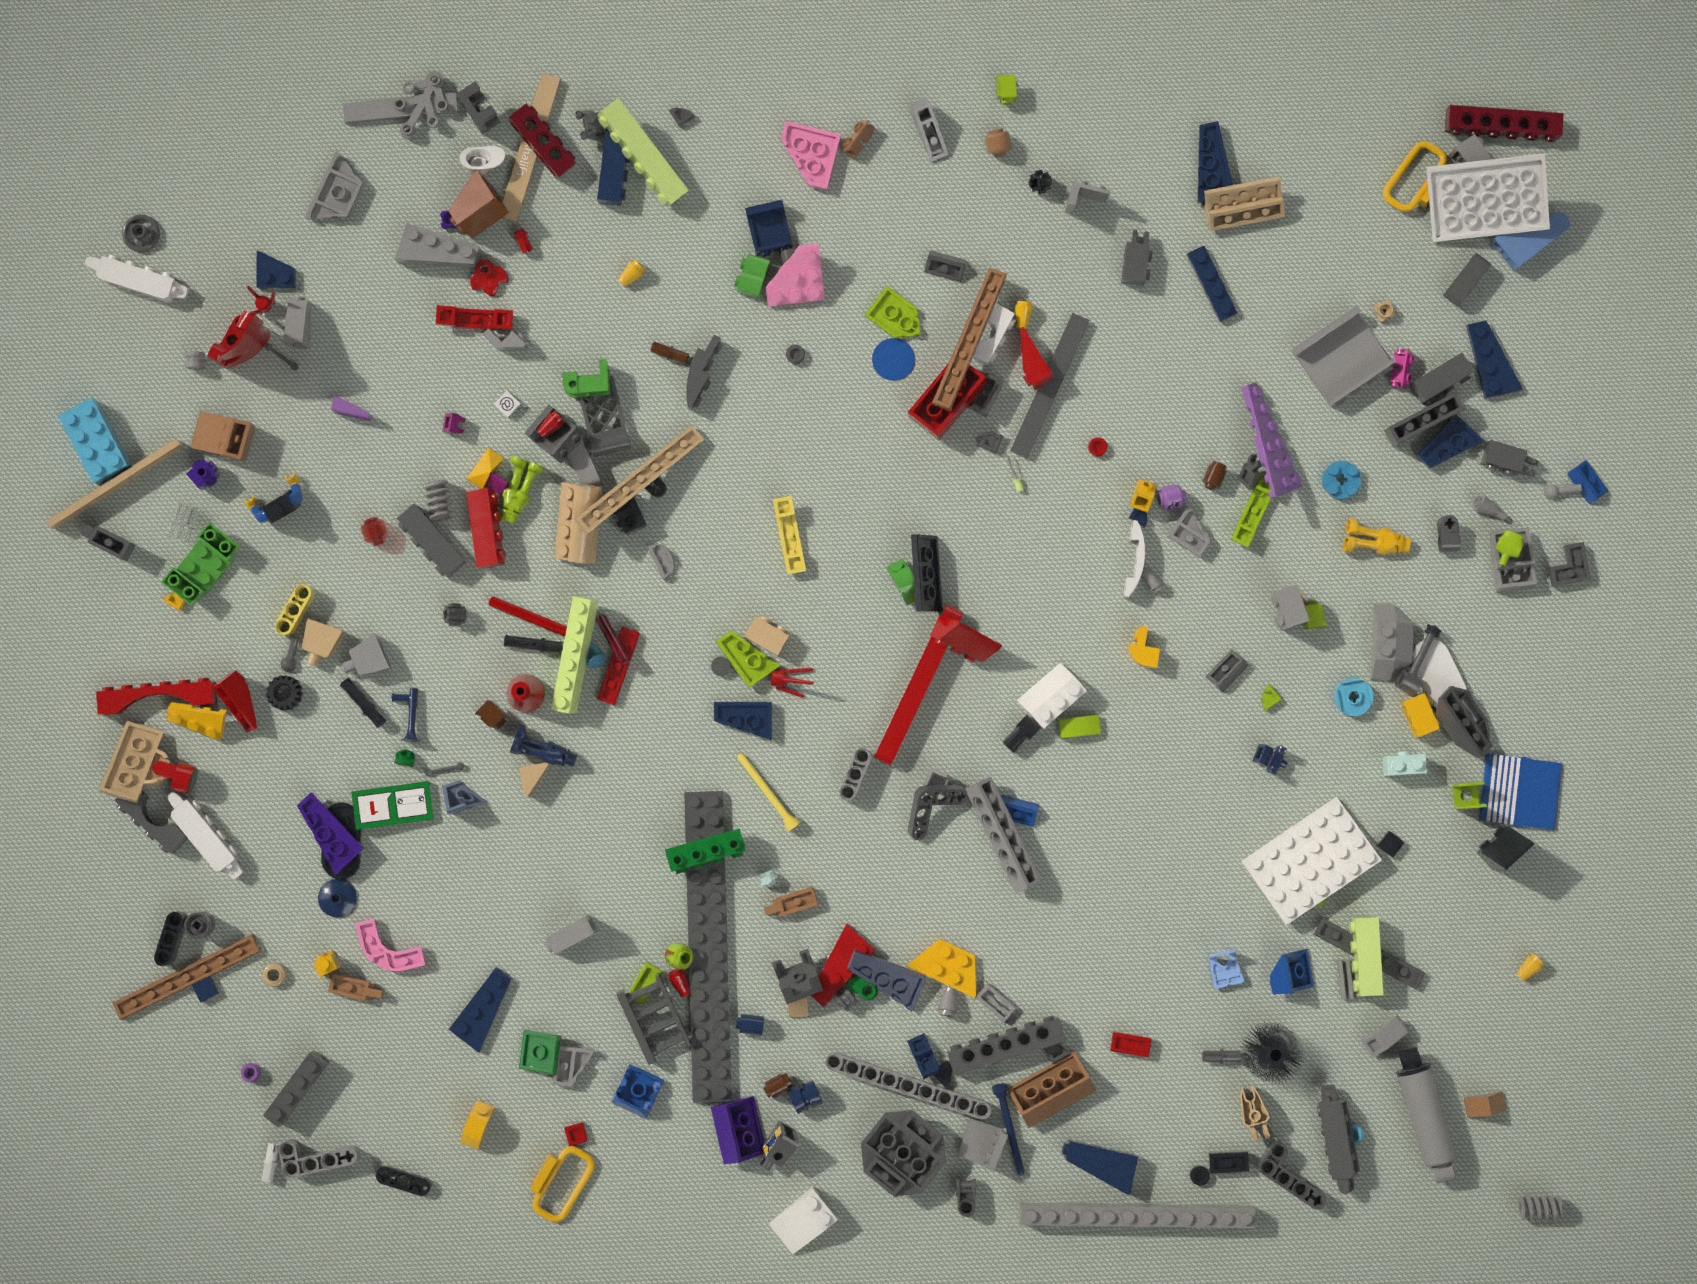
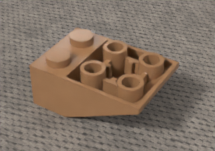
M200 411L190 448L246 463L256 426L243 420Z

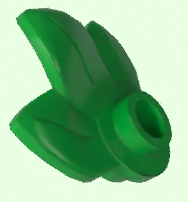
M854 974L855 978H850L846 983L852 993L860 994L864 1000H873L878 995V989L856 974ZM866 987L872 988L871 994L866 993Z

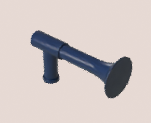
M410 688L409 694L392 693V702H409L408 730L406 736L401 741L421 742L415 733L418 689Z

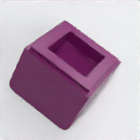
M491 472L487 486L502 496L505 488L509 487V483L495 472Z

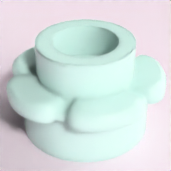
M772 870L765 872L759 877L760 885H766L767 888L771 887L776 883L777 875Z

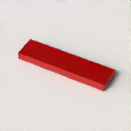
M622 627L618 638L630 657L631 662L640 633ZM614 652L597 696V700L616 705L630 662L625 665L620 664Z

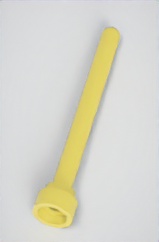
M742 753L738 754L737 758L784 819V827L788 832L793 830L801 822L797 817L790 816L746 756Z

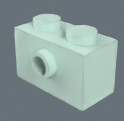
M1410 751L1398 752V756L1382 757L1384 776L1427 773L1425 754L1410 755Z

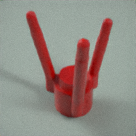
M249 285L246 286L249 292L256 298L255 306L258 308V310L250 313L262 315L263 312L270 311L272 305L276 303V293L272 292L269 299L264 295L259 296Z
M813 668L779 669L778 671H773L771 686H776V690H782L804 698L803 694L784 686H787L788 682L813 685L814 682L788 678L787 674L813 671Z

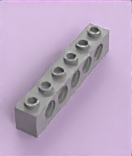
M990 776L966 788L967 795L1015 893L1041 882L1042 880L992 777Z

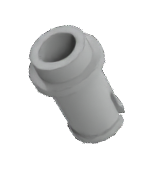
M1150 568L1141 575V578L1151 588V592L1157 593L1164 587L1163 582L1157 579Z

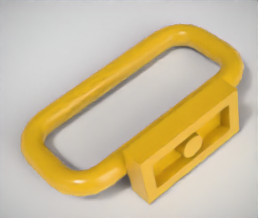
M1428 141L1419 142L1411 149L1383 189L1384 200L1401 212H1409L1418 204L1425 209L1429 205L1428 179L1409 204H1402L1390 195V191L1419 151L1427 149L1437 155L1440 159L1437 166L1447 164L1445 152Z
M575 1146L564 1148L558 1157L549 1153L530 1185V1190L536 1193L532 1201V1207L536 1214L553 1223L561 1222L568 1216L595 1169V1161L589 1153ZM569 1154H575L587 1162V1168L560 1214H551L541 1208L540 1201Z

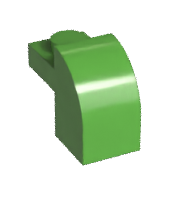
M902 558L887 566L886 569L906 605L915 602L914 575Z

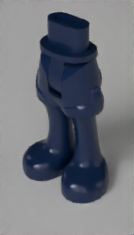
M520 724L510 753L541 758L543 762H548L552 765L565 766L567 764L574 767L578 755L570 753V749L567 751L565 747L552 741L547 743L532 740L526 734V726Z

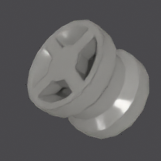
M186 352L188 360L185 368L205 369V364L203 363L205 358L204 352Z

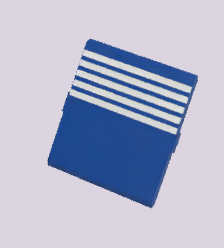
M1486 754L1483 780L1485 784L1482 789L1481 804H1487V807L1480 808L1479 820L1511 824V826L1515 827L1526 826L1555 830L1563 763L1533 760L1527 757Z

